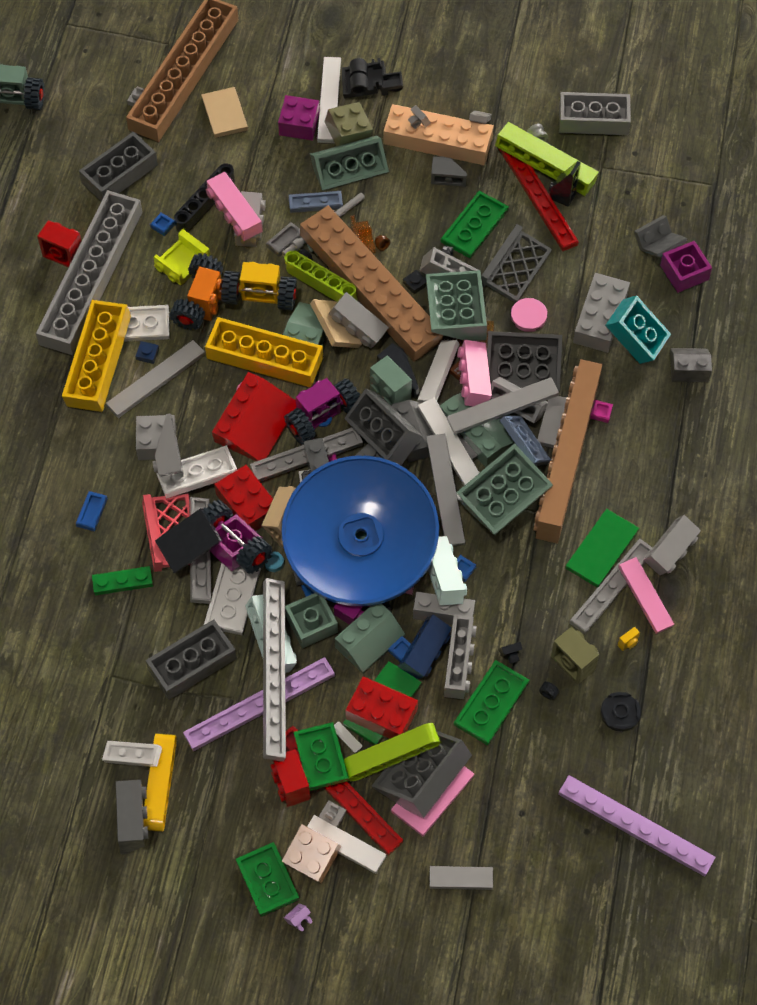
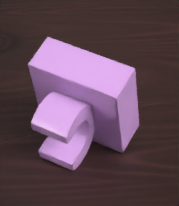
M298 904L284 917L288 924L300 931L304 930L301 926L302 920L305 919L307 923H312V919L307 916L311 912L302 904Z

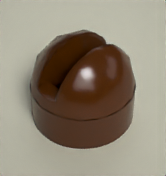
M378 235L375 238L374 242L379 250L384 251L389 247L390 239L386 236Z

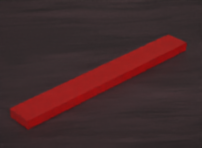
M499 149L562 252L578 246L579 241L532 166Z
M292 726L286 731V750L296 749L300 759L294 737V732L298 730ZM347 781L323 787L342 808L346 809L348 815L388 856L403 843V839Z

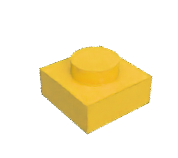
M633 627L619 638L618 647L622 651L627 648L631 649L638 643L640 632L636 627Z

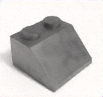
M670 348L672 382H709L712 363L711 354L708 349Z

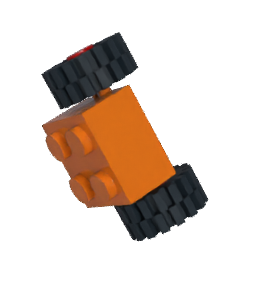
M198 253V255L195 254L193 256L188 271L189 275H192L191 277L194 278V281L187 295L188 299H185V301L177 299L169 314L170 320H173L174 324L177 323L179 327L183 326V329L197 330V328H200L203 319L211 321L213 315L217 314L218 302L222 300L223 280L221 279L223 265H221V262H217V258L213 259L211 255L208 257L207 254L202 255Z

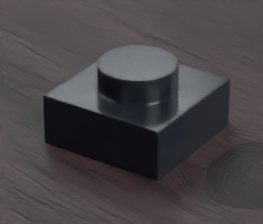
M418 270L403 278V284L413 294L427 286L426 278Z

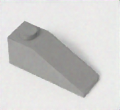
M435 247L423 256L420 271L425 274L478 270Z

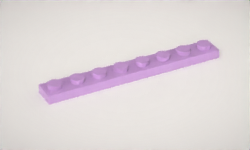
M325 657L285 678V702L335 676ZM263 690L184 731L183 734L191 749L195 751L263 715Z
M570 775L559 791L558 795L704 877L715 859V856Z

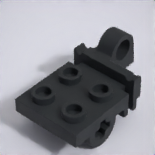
M355 58L350 61L348 67H342L344 99L377 94L378 89L381 90L382 96L388 95L389 91L398 92L403 88L402 73L400 71L386 74L384 61H381L380 58H377L378 62L372 59V63H366L362 58Z

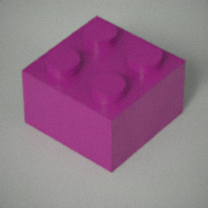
M285 95L278 121L279 135L313 141L320 113L319 100Z
M695 241L667 251L662 255L660 266L677 293L710 279L712 266Z

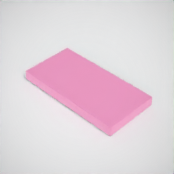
M464 766L424 818L407 811L397 803L393 806L391 812L423 837L471 781L474 773Z

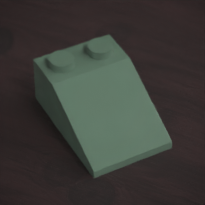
M299 302L287 322L283 335L322 346L326 334L310 304Z

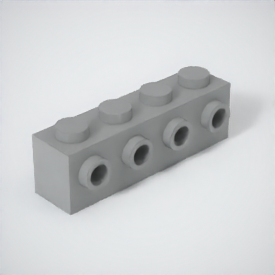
M454 614L444 697L464 699L465 692L469 693L470 681L466 680L467 674H471L472 662L468 661L469 656H473L474 644H471V637L475 638L477 627L473 626L474 617Z

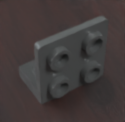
M664 215L634 231L639 249L657 257H662L663 253L680 247L683 243L687 242L686 237L672 233L667 216Z

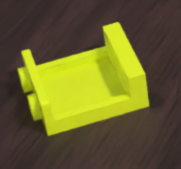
M184 229L178 233L179 240L161 257L157 254L153 257L155 268L159 272L165 273L172 282H176L180 286L192 276L189 275L188 268L195 254L198 255V253L210 256L209 248Z

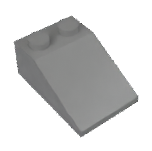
M166 414L155 454L156 461H152L154 472L158 473L161 477L183 473L171 414Z

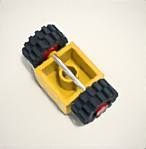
M243 262L241 273L225 271L221 290L222 303L237 305L241 292L242 300L278 304V309L293 311L296 300L297 279L283 276L280 279L279 265Z

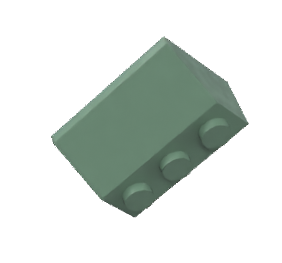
M376 604L370 606L335 638V648L363 674L387 653L388 648L401 636L404 637L405 633L393 614L384 605Z

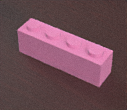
M226 172L207 180V195L210 199H214L217 209L219 211L222 210L227 223L233 225L237 236H241L243 241H246L263 232L262 221Z
M464 340L462 347L458 348L457 353L458 358H460V384H463L461 396L464 397V404L466 406L473 407L489 401L492 396L486 343Z

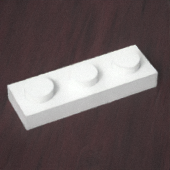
M107 741L102 760L106 763L157 767L162 747L156 744Z

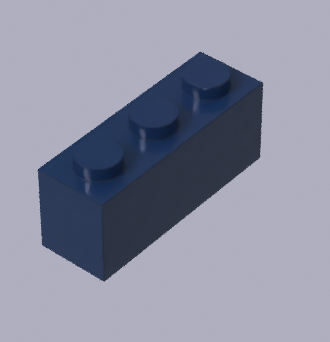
M435 615L427 617L398 667L416 679L428 676L432 670L430 665L433 660L436 661L441 654V646L445 645L451 636L449 633L452 627Z

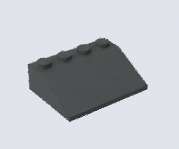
M488 331L487 359L490 385L493 380L501 377L523 388L552 377L558 391H560L563 335Z
M439 731L436 732L440 745L384 769L372 785L373 789L407 811L423 818L472 756L461 739Z

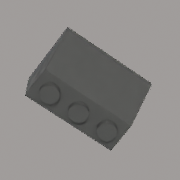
M412 400L391 405L422 435V438L408 455V463L429 457L426 436L433 435L417 408L421 403Z
M141 780L116 781L118 844L121 855L144 847V839H148V826L144 827V819L148 818L147 806H143V799H147L146 786L142 787Z

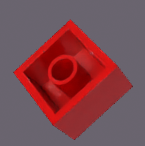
M49 220L37 236L42 256L68 268L82 242L78 231Z
M296 749L287 751L284 761L273 760V764L270 765L271 775L274 783H277L281 802L285 801L286 806L290 807L310 800L309 784Z

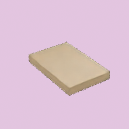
M235 87L201 94L214 138L248 130Z
M313 299L310 305L330 344L337 347L359 348L362 345L360 339L350 334L342 324L335 322L332 316L328 314L337 302Z

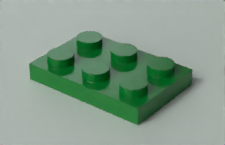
M333 722L294 732L301 764L310 791L349 781Z
M274 842L236 858V863L260 917L299 900L296 889Z

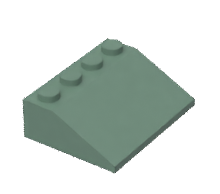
M480 270L426 274L431 332L461 340H487V322Z
M461 393L454 395L440 405L446 418L449 415L472 407L464 404V397L461 396ZM503 417L459 433L478 455L477 459L485 467L515 444L500 422V419Z
M513 444L457 491L456 494L457 500L492 534L496 535L547 492L553 484L518 446Z

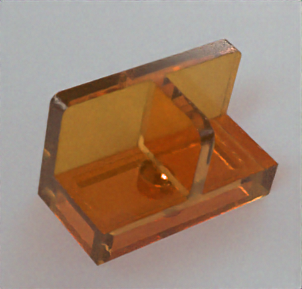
M354 215L350 216L352 232L372 254L376 253L372 238V228L369 226L368 220L356 223Z

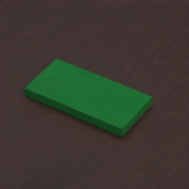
M479 190L442 236L440 242L446 246L453 247V250L471 259L507 213L509 206Z
M606 508L568 561L565 569L598 588L639 531V527Z
M495 660L453 725L488 746L530 680Z
M389 661L374 680L410 697H413L422 685L421 681ZM347 719L343 722V726L373 745L379 744L384 737Z

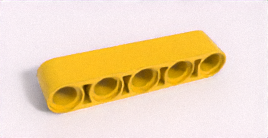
M155 734L153 744L161 746L162 751L157 767L150 766L147 799H145L144 805L147 806L148 818L144 819V827L148 826L150 831L163 832L165 828L176 751V735Z

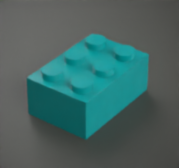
M637 295L623 299L605 325L639 364L653 361L671 335Z

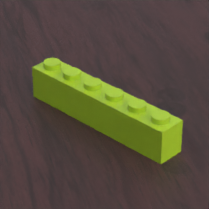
M510 122L504 126L497 136L496 147L555 180L561 173L578 161ZM582 162L577 192L586 196L595 184L599 172Z

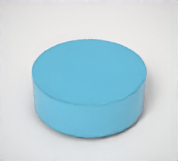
M273 552L270 554L271 558L267 559L268 563H265V567L271 572H277L283 568L284 558L279 552Z

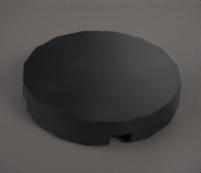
M615 692L608 695L603 701L600 714L602 721L607 727L614 731L624 732L631 730L637 725L641 716V708L639 702L631 697L630 694Z

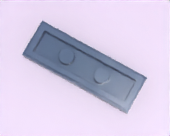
M341 191L289 195L290 213L320 211L328 205L332 210L343 206Z

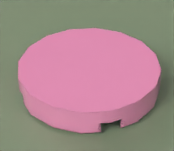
M534 298L521 299L512 307L511 320L518 329L524 332H533L545 325L547 310L545 305Z

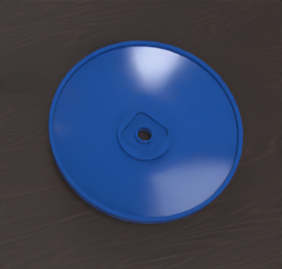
M349 456L336 459L311 472L292 493L282 520L284 551L297 577L317 595L329 601L348 606L381 604L393 600L410 590L430 567L439 540L437 510L426 487L406 468L390 460L373 456ZM359 531L367 534L364 539L356 538V534Z

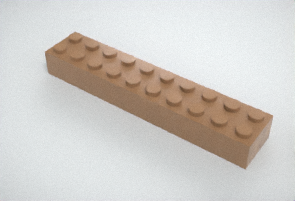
M221 0L203 1L126 116L129 131L157 142L161 140L238 22L237 6Z
M329 205L300 224V236L333 273L356 287L358 301L389 327L386 332L404 349L413 362L440 344L443 335L431 332L430 316Z
M580 359L579 366L574 368L564 413L561 417L560 429H558L556 444L554 445L552 459L548 467L547 479L553 486L541 496L539 509L535 517L533 531H537L536 539L557 544L559 542L599 385L602 364Z

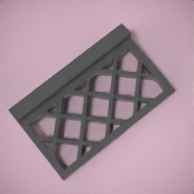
M516 224L481 276L482 287L487 285L515 303L518 302L552 251L548 246L523 232V227ZM521 238L528 241L529 246L521 247ZM534 249H541L546 253L543 256H536ZM531 250L533 257L524 258L523 251ZM519 252L521 259L512 260L511 253ZM534 261L536 268L528 269L526 262ZM522 263L524 270L516 271L514 264ZM510 265L512 272L504 273L502 266ZM526 274L527 281L519 282L517 275ZM514 276L515 283L507 284L505 277ZM494 278H502L503 285H496L492 281ZM517 287V296L509 293L508 288Z

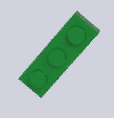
M150 566L92 575L95 596L153 587Z

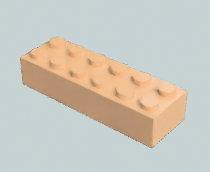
M392 104L383 131V144L485 165L493 139L494 125L421 110L431 124L426 128L420 124L418 128L414 129L408 121L413 116L411 108Z

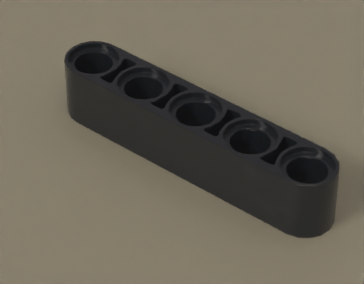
M228 163L221 164L207 180L226 172L234 183V168ZM207 180L175 213L174 221L178 232L182 229L189 232L215 204L214 199H210L206 193Z

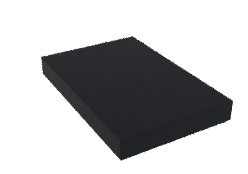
M200 508L157 538L155 542L173 573H178L221 543L222 539L204 509Z

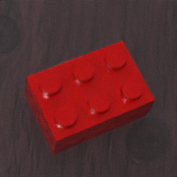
M244 465L215 483V492L220 501L232 510L233 516L237 514L254 531L262 528V523L273 498L250 468Z
M363 676L345 710L346 719L391 739L407 732L418 710V700Z

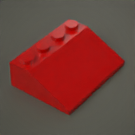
M248 372L212 431L214 442L227 446L228 449L256 462L268 458L287 425L284 421V416L297 408L296 400L264 378Z

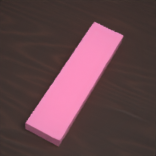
M637 557L619 564L618 568L655 634L673 627L674 623Z

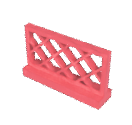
M151 494L143 495L142 508L154 572L170 567L155 540L169 531L173 525L179 524L177 520L181 515L185 518L189 517L188 494H179L167 499L165 496L151 497ZM185 500V507L182 510L173 504L176 501ZM163 502L167 507L162 512L156 508L155 503ZM170 508L179 513L174 519L166 515ZM162 517L171 522L166 529L159 525Z

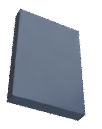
M504 416L500 419V422L515 444L535 466L550 463V457L521 416Z

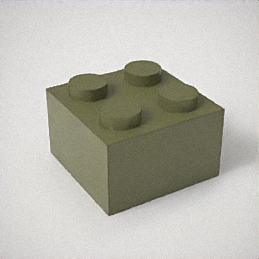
M360 102L331 108L327 111L324 122L336 147L371 137L373 128Z
M571 626L554 640L551 657L579 684L596 670L599 652L594 645L588 644L580 631L575 630Z

